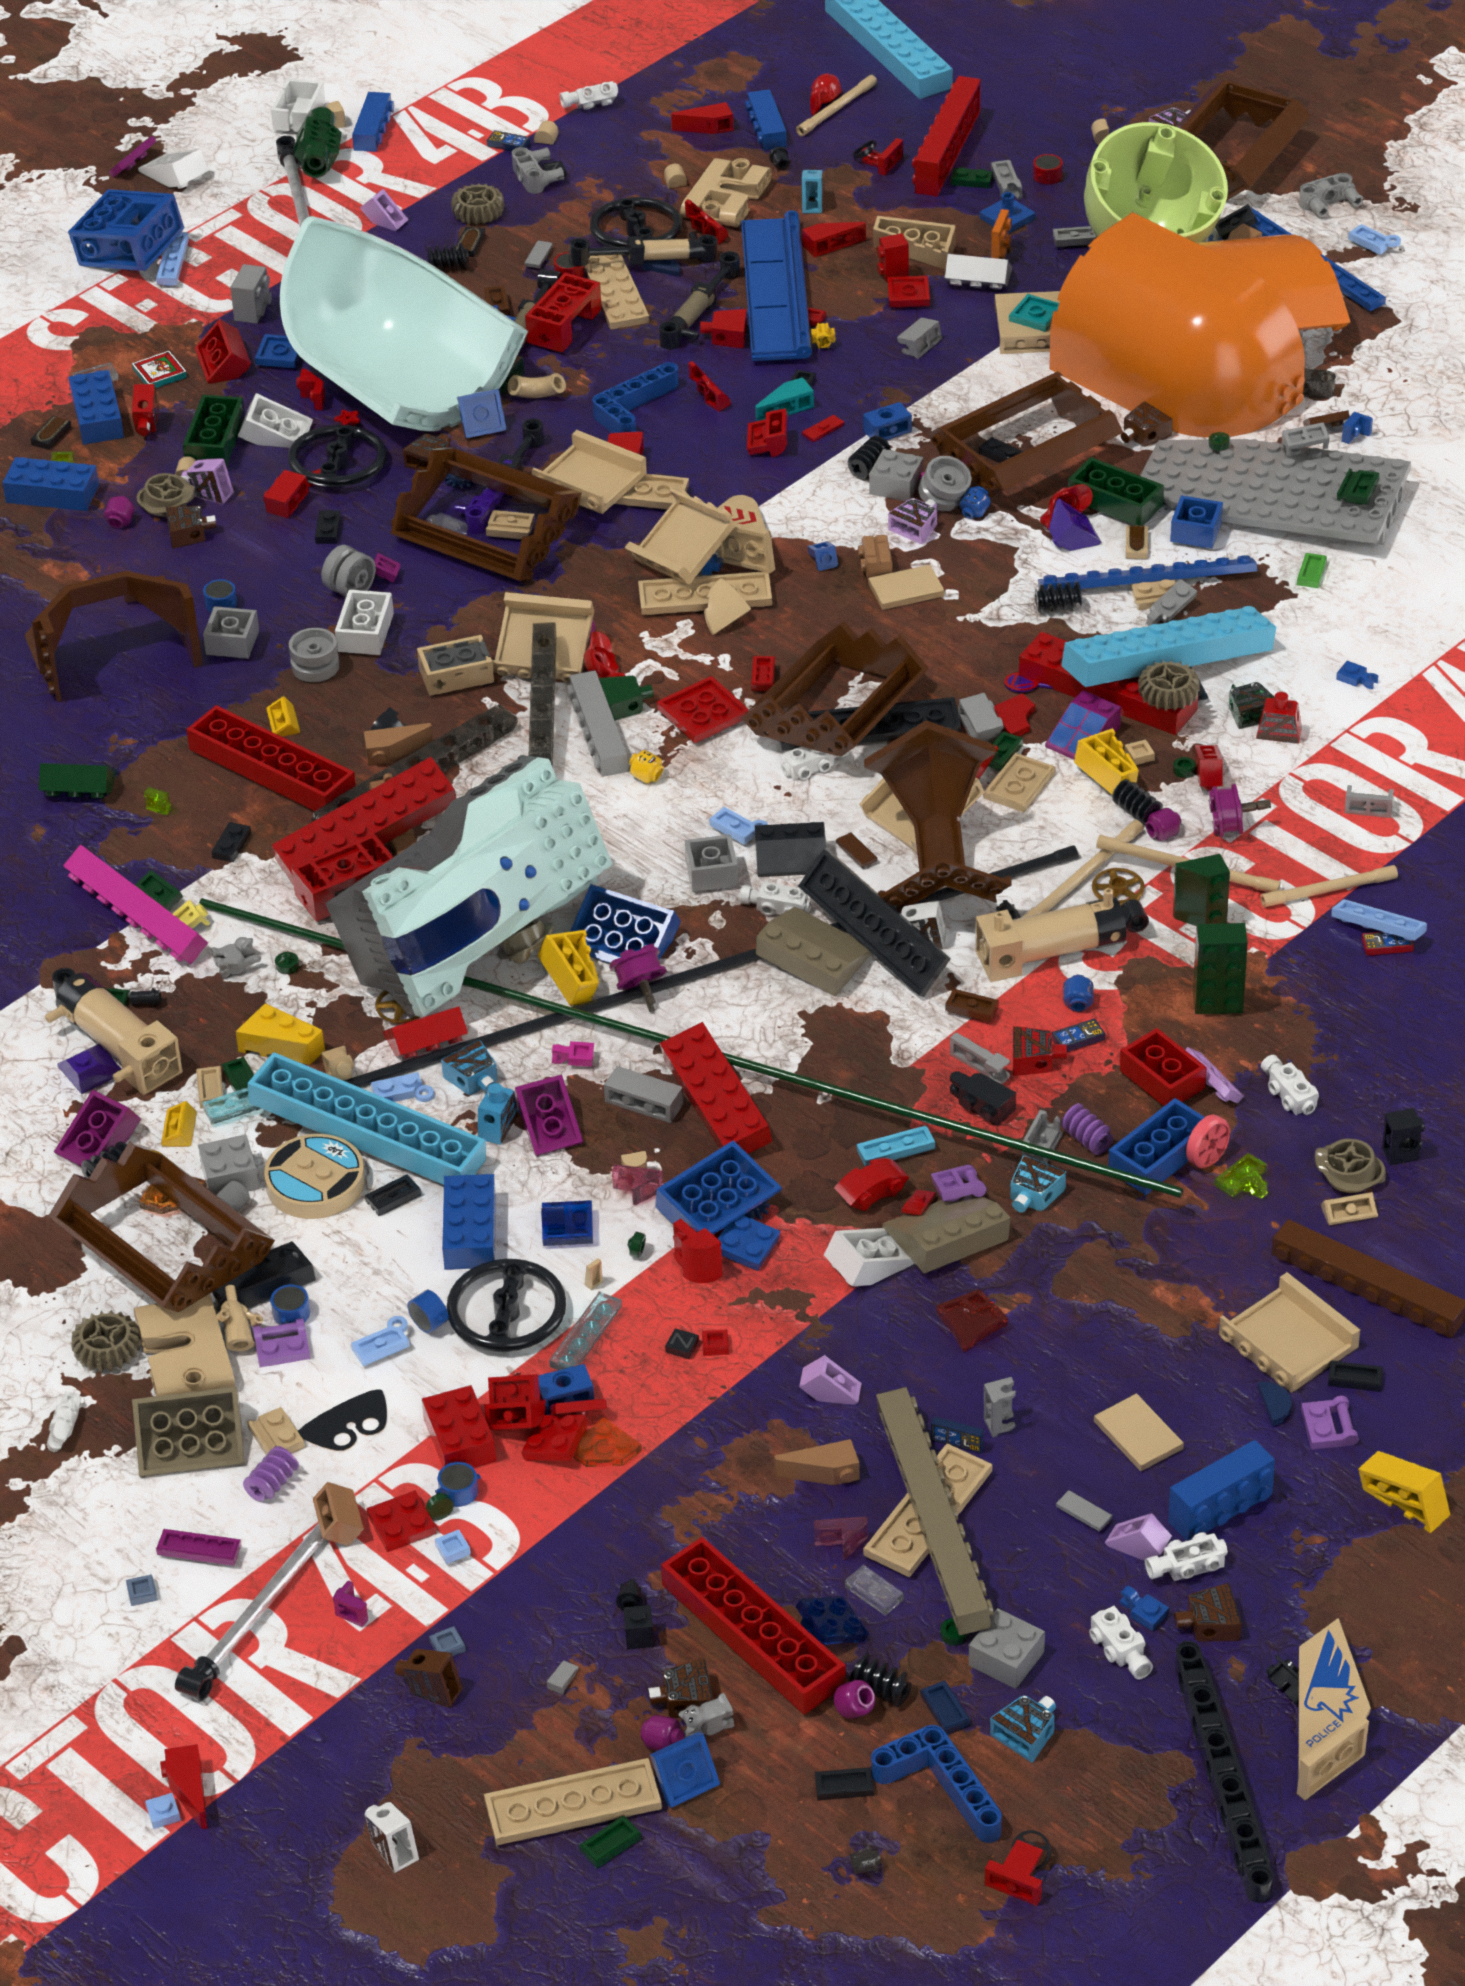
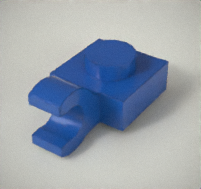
M713 554L701 569L703 570L701 575L711 576L712 571L719 572L723 567V558Z
M1126 1586L1121 1591V1595L1124 1597L1120 1600V1604L1131 1609L1130 1617L1151 1631H1154L1169 1614V1607L1148 1594L1142 1599L1137 1591L1130 1586Z

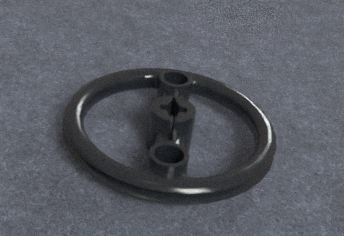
M646 197L622 198L606 203L598 208L590 219L592 235L596 240L608 247H627V240L611 237L599 228L600 220L614 211H619L620 218L626 220L627 235L630 237L641 236L642 240H672L682 230V217L675 207L664 201ZM635 207L651 208L666 213L673 219V227L667 233L659 237H653L652 229L646 228V214L643 211L635 210Z
M330 425L308 431L293 442L288 452L289 466L294 473L307 476L308 483L325 487H344L364 482L372 478L383 468L387 458L386 447L377 435L366 429L350 425ZM337 436V441L331 442L326 446L327 462L321 465V473H312L300 465L297 457L304 446L323 437ZM355 438L363 439L373 445L377 451V457L369 467L354 474L338 476V470H343L348 466L347 449L354 446Z
M498 1259L482 1263L464 1273L452 1286L447 1297L446 1307L451 1327L464 1341L484 1350L510 1352L532 1347L548 1338L563 1320L566 1311V1297L561 1282L543 1266L521 1259ZM503 1272V1287L497 1289L493 1294L495 1320L489 1324V1334L487 1336L480 1335L468 1328L461 1320L458 1312L460 1297L465 1289L476 1280L489 1274ZM524 1275L535 1276L551 1289L555 1300L554 1310L549 1319L537 1330L524 1336L510 1338V1322L515 1321L520 1315L517 1292L524 1285Z

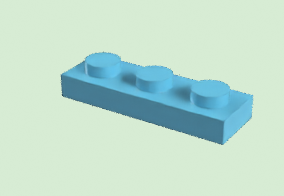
M927 1125L857 1144V1152L865 1167L870 1165V1161L874 1159L889 1158L896 1160L935 1149V1140Z

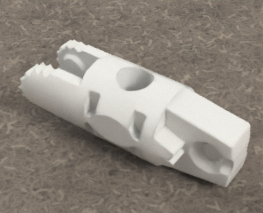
M68 1391L56 1406L49 1426L50 1434L47 1448L51 1452H58L67 1437L71 1436L79 1414L81 1397Z

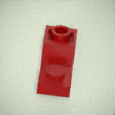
M302 369L300 377L296 379V387L300 389L301 398H310V401L314 402V409L323 411L325 403L324 381L307 369Z

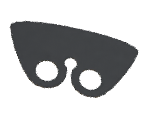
M376 1389L355 1396L312 1419L299 1429L298 1433L302 1439L320 1447L336 1451L349 1449L355 1444L357 1436L352 1429L346 1427L348 1423H355L357 1431L364 1435H374L384 1429L387 1420L384 1393L381 1389ZM368 1418H374L378 1420L379 1425L374 1430H365L362 1427L363 1421ZM346 1433L350 1436V1442L340 1446L334 1442V1437L337 1434Z

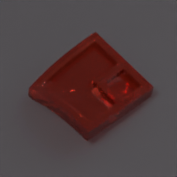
M980 1289L937 1305V1315L950 1329L963 1352L968 1351L991 1333L1008 1326V1317Z

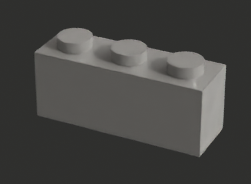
M616 1066L604 1083L605 1102L668 1123L672 1122L684 1104L682 1086Z

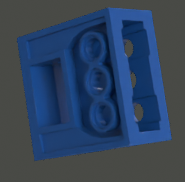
M108 189L68 231L79 266L146 271L185 227L174 194Z

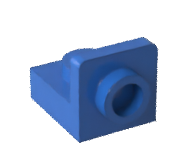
M1353 412L1343 424L1341 442L1350 444L1359 434L1370 436L1373 418Z
M825 541L807 546L808 554L815 558L817 570L822 571L838 566L835 545Z

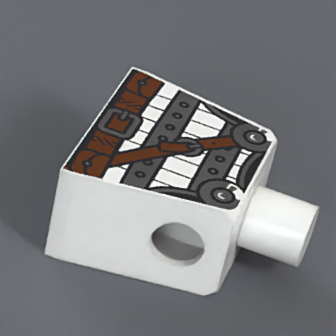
M939 901L904 906L901 914L938 948L944 950L946 929Z
M391 1802L381 1806H370L365 1812V1818L371 1841L393 1872L396 1873L418 1861L419 1856L410 1820Z

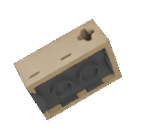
M482 635L417 648L419 670L429 696L494 682L492 659Z

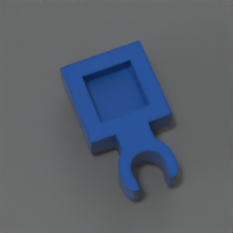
M1347 660L1337 672L1336 680L1355 687L1360 683L1368 689H1373L1374 683H1378L1379 676L1375 673H1367L1366 667Z

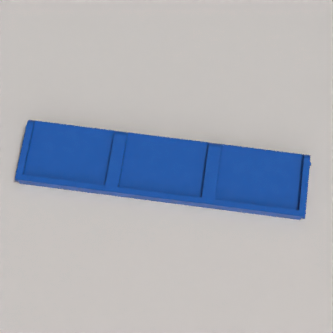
M790 210L785 213L784 218L741 220L752 361L808 358L812 354L799 214L796 211Z

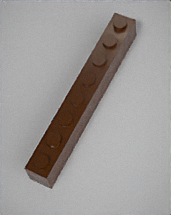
M1290 1219L1284 1223L1273 1237L1272 1255L1278 1259L1284 1260L1325 1281L1338 1285L1392 1312L1435 1330L1437 1333L1452 1338L1465 1322L1464 1299Z

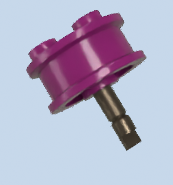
M1233 783L1230 788L1217 789L1216 786H1213L1212 790L1209 791L1208 801L1210 813L1213 816L1214 834H1219V837H1223L1224 833L1234 831L1243 834L1242 817L1244 812L1271 808L1270 799L1241 803L1236 783Z
M654 944L646 945L635 952L634 949L626 950L620 954L621 958L611 961L609 966L610 971L615 972L618 983L616 986L618 990H627L640 986L649 1012L655 1011L653 1004L656 1003L649 982L660 978L667 972L666 967L660 964L657 956L660 951Z

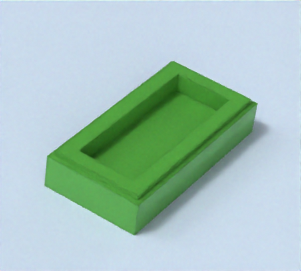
M1305 553L1297 578V585L1318 588L1327 563V556Z

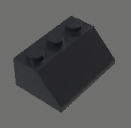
M824 822L755 825L758 877L806 875L822 850L826 849Z

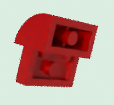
M786 408L766 412V420L748 423L747 451L749 455L770 451L771 457H775L785 450L788 430V413Z
M682 1219L674 1222V1258L679 1265H682L683 1277L694 1283H710L723 1277L721 1241L706 1228L696 1232Z
M538 1374L488 1377L490 1404H484L485 1419L490 1430L537 1427L541 1423L545 1413V1400H540Z

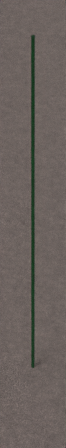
M201 898L199 901L205 909L345 950L339 938ZM464 976L462 983L464 986L656 1043H661L671 1038L667 1035ZM722 1052L730 1065L1181 1198L1183 1194V1188Z

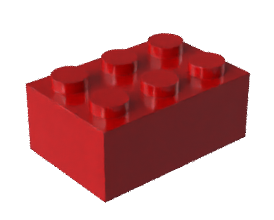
M1158 1028L1120 1050V1071L1163 1106L1167 1105L1174 1098L1184 1102L1206 1088L1207 1067Z
M472 1385L421 1399L423 1418L442 1467L449 1463L464 1462L475 1468L496 1462L494 1438Z

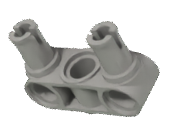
M524 147L512 150L513 171L529 193H540L548 183L564 180V172L561 167L545 171L538 165L540 161L550 160V152L547 147L535 151Z
M1339 173L1301 185L1299 206L1305 210L1315 211L1319 217H1324L1328 214L1329 209L1326 205L1347 199L1353 206L1358 207L1363 203V196L1356 191L1355 185L1352 183L1353 177L1350 174Z

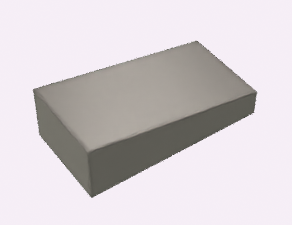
M563 1660L547 1680V1688L563 1694L578 1672L579 1666Z

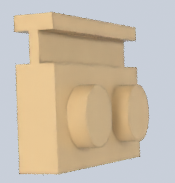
M493 510L488 527H486V536L522 539V537L529 536L535 516L529 513Z
M1164 579L1155 582L1131 584V592L1138 611L1150 609L1161 596L1176 584L1175 580Z
M282 1407L258 1416V1420L253 1422L251 1420L247 1421L248 1429L265 1455L275 1446H281L290 1453L305 1448L304 1440Z

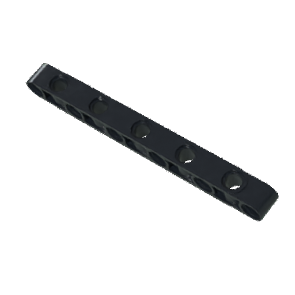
M1183 1641L1176 1648L1175 1670L1181 1694L1236 1869L1241 1877L1246 1895L1252 1902L1263 1903L1270 1899L1273 1885V1872L1269 1863L1267 1849L1201 1648L1193 1641Z

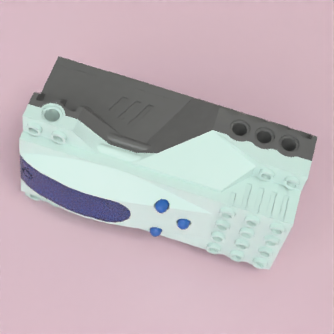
M520 755L515 762L505 765L500 772L487 777L482 784L469 789L464 796L454 799L428 835L325 904L360 984L388 991L407 1014L425 1017L460 992L469 964L534 919L571 901L588 889L590 884L594 885L598 882L596 875H599L604 869H608L613 864L581 784L557 780L549 759Z

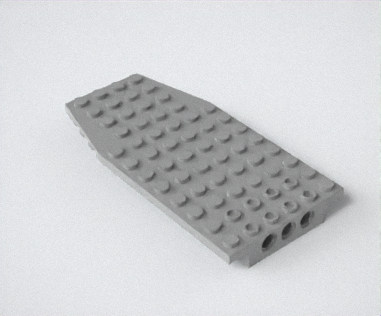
M1208 439L1158 440L1140 476L1164 485L1163 502L1169 508L1175 509L1181 495L1223 502L1222 522L1383 545L1406 495V479L1411 470V461L1309 447L1292 449L1291 456L1286 457V450H1282V444L1258 441L1256 439H1230V446L1222 451L1211 449ZM1349 468L1353 472L1364 470L1380 473V480L1368 505L1346 502V499L1342 498L1340 501L1337 500V492Z

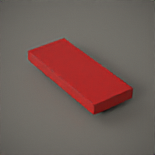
M831 415L802 431V435L815 442L844 426V421L835 415Z
M917 1189L902 1207V1213L921 1216L936 1198V1192Z

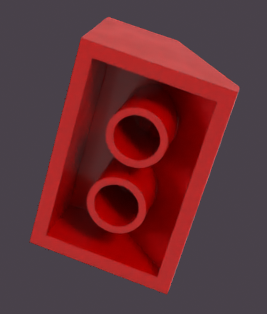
M221 319L214 324L195 346L206 381L209 384L238 379L251 365L239 330Z
M460 1006L389 1028L384 1030L383 1034L396 1057L403 1055V1058L407 1059L418 1055L416 1050L425 1048L426 1052L440 1048L439 1043L447 1040L449 1045L463 1041L462 1036L468 1034Z

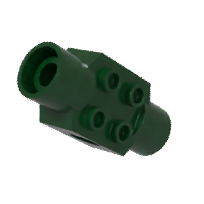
M325 107L314 108L309 116H306L296 137L294 156L302 162L301 168L303 172L312 178L324 176L331 169L339 154L342 132L335 127L336 118L334 113Z

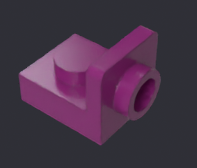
M377 553L374 558L375 574L383 579L394 582L401 564Z
M348 1580L342 1588L336 1590L333 1596L335 1615L363 1628L368 1621L367 1603L361 1598L355 1597L353 1582Z

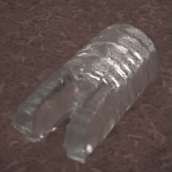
M439 513L437 516L430 515L426 519L427 522L463 535L467 533V524L450 515Z

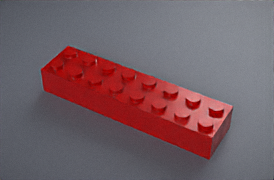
M958 76L955 83H952L950 93L946 94L945 103L941 104L940 112L936 114L934 124L930 125L929 133L925 135L923 145L919 146L917 157L914 156L912 168H915L912 184L915 185V193L938 197L981 112V79Z
M1040 632L1019 656V676L1053 687V690L1074 698L1083 690L1121 706L1122 716L1173 735L1179 733L1198 709V696L1196 701H1192L1190 706L1185 705L1184 709L1178 707L1176 711L1173 709H1167L1166 711L1165 708L1157 710L1156 706H1149L1148 702H1143V698L1139 693L1138 681L1140 676L1084 687L1062 667L1065 642L1069 641L1044 632Z
M217 705L186 729L189 750L322 815H326L339 808L357 793L354 771Z
M429 757L272 844L275 860L293 884L292 867L373 834L384 845L409 829L445 811L450 803L456 799L455 789L433 758Z
M703 1536L661 1564L662 1586L804 1715L835 1694L837 1688L846 1683V1665Z

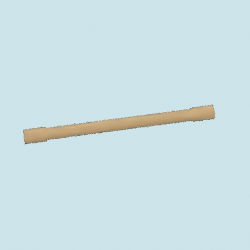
M1133 820L1115 838L1122 842H1130L1143 831L1144 827L1140 821ZM1100 850L1049 896L1021 918L1048 912L1115 853Z
M1099 835L1096 844L1098 849L1122 853L1175 867V863L1192 860L1122 842L1119 839ZM1230 870V882L1253 887L1267 893L1278 891L1281 881Z

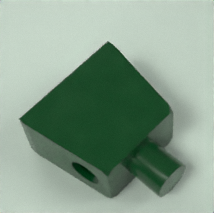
M633 675L599 678L614 721L641 713L643 711V699L654 697L651 684L639 686L636 677Z

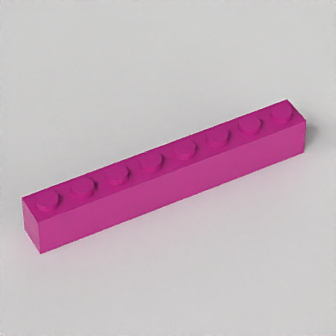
M81 844L63 865L70 872L67 875L77 884L82 881L84 883L82 887L90 894L98 893L99 895L96 898L106 906L111 903L113 905L111 909L120 917L124 914L128 916L125 919L135 928L141 926L140 932L150 940L155 937L157 939L155 943L166 951L170 948L172 951L169 954L179 962L184 959L191 965L208 944L196 931Z

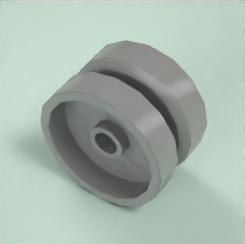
M939 456L932 459L927 465L919 484L920 497L924 502L929 499L934 500L939 511H951L958 508L960 499L971 484L970 470L959 459L951 456Z
M340 545L331 551L324 562L321 573L322 583L326 588L344 597H347L349 590L368 591L375 577V562L372 557L358 552V550L350 546Z
M307 628L298 631L289 640L291 670L298 679L306 682H321L330 679L339 670L337 638L329 630Z

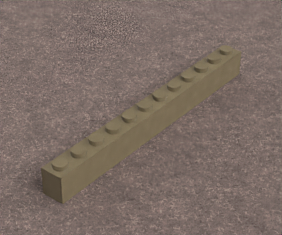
M907 1387L877 1394L878 1412L958 1634L963 1635L991 1628L990 1616L994 1615L990 1599L985 1600L984 1596H987L984 1582L977 1579L980 1576L977 1563L970 1560L972 1558L970 1544L963 1541L965 1539L962 1523L957 1524L956 1522L959 1520L955 1504L950 1505L949 1503L952 1502L948 1486L943 1487L945 1483L944 1475L941 1468H936L938 1460L935 1450L929 1449L931 1447L928 1432L923 1433L925 1429L924 1421L921 1414H916L918 1412L916 1399L914 1396L910 1397Z

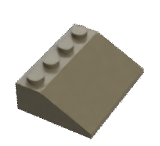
M793 907L769 921L756 937V955L835 997L872 954L856 938L797 907Z
M971 1194L953 1202L938 1201L929 1205L921 1216L905 1214L883 1223L882 1227L923 1273H927L1007 1241L1011 1217L998 1203Z
M237 1387L132 1399L139 1477L245 1464L240 1401Z

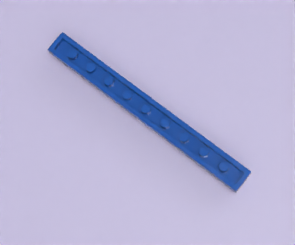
M1252 208L1258 222L1250 227L1262 232V237L1284 234L1292 235ZM1321 254L1323 259L1329 261L1342 293L1369 311L1385 304V296Z
M1242 555L1233 560L1222 557L1217 558L1213 562H1207V560H1196L1193 564L1175 562L1173 566L1154 564L1151 565V568L1133 566L1130 567V570L1123 571L1119 568H1112L1104 573L1092 570L1084 575L1067 573L1064 577L1045 575L1044 579H1038V587L1043 584L1045 589H1047L1048 584H1052L1055 589L1056 584L1061 583L1064 589L1066 582H1069L1071 587H1073V583L1078 581L1080 588L1085 589L1155 582L1164 579L1175 580L1257 571V562L1248 555Z

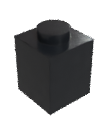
M651 1605L623 1607L627 1649L654 1647Z

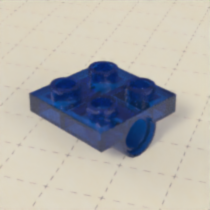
M592 1200L542 1203L543 1246L593 1244Z
M843 1596L799 1599L796 1605L797 1610L802 1616L800 1624L823 1645L865 1642L869 1635Z

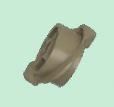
M168 473L157 474L150 477L146 481L145 487L138 492L137 504L150 514L167 517L166 507L187 506V503L195 496V487L183 477Z
M534 919L501 942L502 947L497 953L498 958L508 959L509 962L514 961L517 964L524 963L529 959L532 952L541 948L546 935H550L554 931L553 924L543 923L542 920L537 921Z
M1341 1139L1323 1148H1317L1315 1151L1316 1167L1326 1176L1328 1183L1339 1191L1347 1193L1361 1192L1376 1184H1382L1386 1179L1383 1162L1374 1155L1370 1145L1361 1140Z

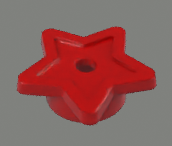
M343 409L341 410V415L335 417L334 421L340 422V425L356 426L357 423H360V419L357 417L359 411L349 412Z

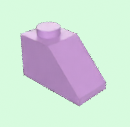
M384 189L360 207L373 224L396 231L408 221V218Z
M824 1355L803 1367L799 1387L817 1401L855 1405L859 1400L862 1383Z
M1151 1513L1116 1524L1105 1544L1110 1548L1145 1560L1155 1555L1160 1557L1164 1553V1548L1167 1547L1166 1545L1172 1535Z

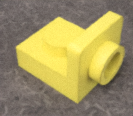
M188 900L173 913L174 916L192 929L200 922L206 926L210 924L206 917L208 915L207 910L200 903L196 905L191 900Z

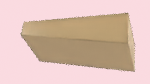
M599 1258L586 1266L584 1285L590 1290L603 1282L602 1262Z

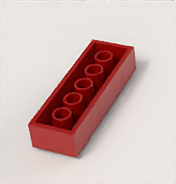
M703 1022L659 1043L664 1061L679 1085L683 1087L684 1093L719 1149L731 1141H735L749 1154L773 1142L769 1125Z

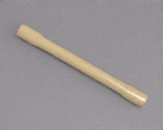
M869 75L859 82L857 86L816 115L796 127L797 134L799 136L806 135L839 109L877 84L876 77Z
M1391 865L1374 869L1370 872L1288 890L1261 894V904L1266 908L1292 900L1351 887L1397 879L1398 872L1396 866Z

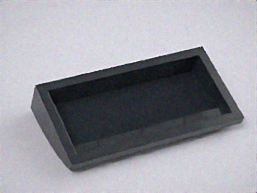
M291 1241L271 1249L261 1263L211 1292L210 1295L214 1306L220 1312L221 1305L227 1301L225 1287L234 1285L237 1301L250 1308L271 1299L272 1293L281 1286L288 1284L303 1286L316 1281L312 1263L296 1244Z

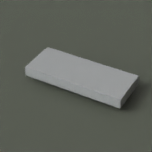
M537 241L524 263L525 266L540 268L552 249L553 243Z
M1069 1490L1056 1503V1507L1099 1532L1112 1519L1111 1514Z

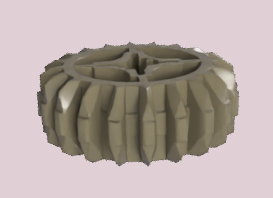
M478 183V185L464 186L463 189L459 188L453 194L451 201L452 212L457 220H461L462 223L467 222L468 225L472 223L476 225L480 223L484 225L486 222L492 223V220H497L498 216H501L502 211H504V197L499 189L487 184L480 185Z
M1162 660V663L1154 662L1153 666L1148 665L1146 670H1142L1138 681L1139 693L1143 698V702H1148L1149 706H1156L1157 710L1165 708L1166 711L1167 709L1176 711L1178 707L1184 709L1185 705L1190 706L1192 701H1196L1200 690L1199 678L1195 673V669H1190L1189 665H1182L1181 661L1178 663H1173L1172 660L1170 662Z
M112 1309L109 1313L104 1314L101 1310L99 1315L91 1313L89 1319L82 1318L81 1324H76L75 1331L72 1332L71 1347L76 1360L80 1361L82 1367L88 1366L90 1371L98 1368L100 1373L104 1369H109L111 1372L114 1367L121 1369L123 1363L130 1364L131 1358H136L137 1351L140 1350L141 1335L136 1322L132 1321L130 1315L124 1316L121 1311L114 1314Z

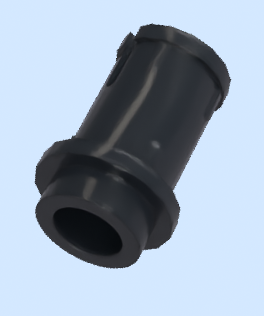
M156 988L148 991H131V1005H153V1007H156L157 1004H161V991L156 990Z

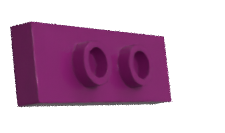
M153 136L146 139L110 170V175L114 178L122 170L126 169L128 171L136 164L134 160L137 158L140 161L147 155L146 150L157 142Z
M163 1529L156 1552L157 1555L235 1566L242 1544L241 1539Z

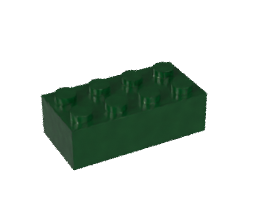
M202 394L183 442L184 457H191L196 461L224 459L227 467L245 418L243 397Z
M1092 457L1068 479V488L1079 484H1085L1091 488L1093 498L1088 508L1134 526H1144L1163 506V484Z
M1245 923L1196 924L1193 978L1195 1014L1243 1013L1248 946Z

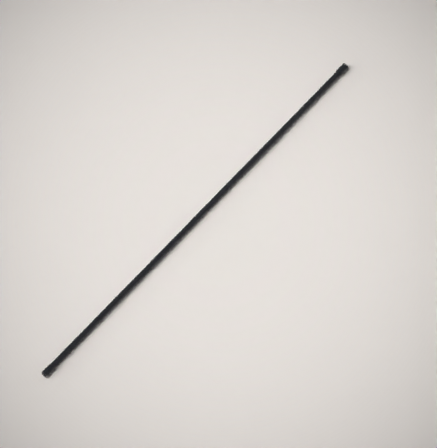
M1072 845L1056 850L1051 854L989 874L1001 878L1006 876L1014 878L1054 864L1077 859L1079 854L1076 846ZM945 887L915 904L943 901L965 892ZM838 922L829 924L843 932L847 931ZM755 948L649 982L652 993H657L762 959V957L756 955ZM636 986L572 1008L594 1013L641 998L643 994L640 986ZM552 1013L343 1081L361 1088L371 1085V1082L392 1078L439 1063L441 1059L478 1040L486 1048L575 1018Z

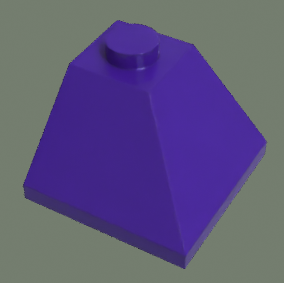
M1061 499L1056 501L1049 526V531L1053 536L1052 541L1059 548L1063 546L1067 550L1073 551L1097 546L1101 543L1099 536L1086 515Z
M100 1044L57 1063L58 1068L81 1094L112 1080L113 1074L121 1070L120 1066Z

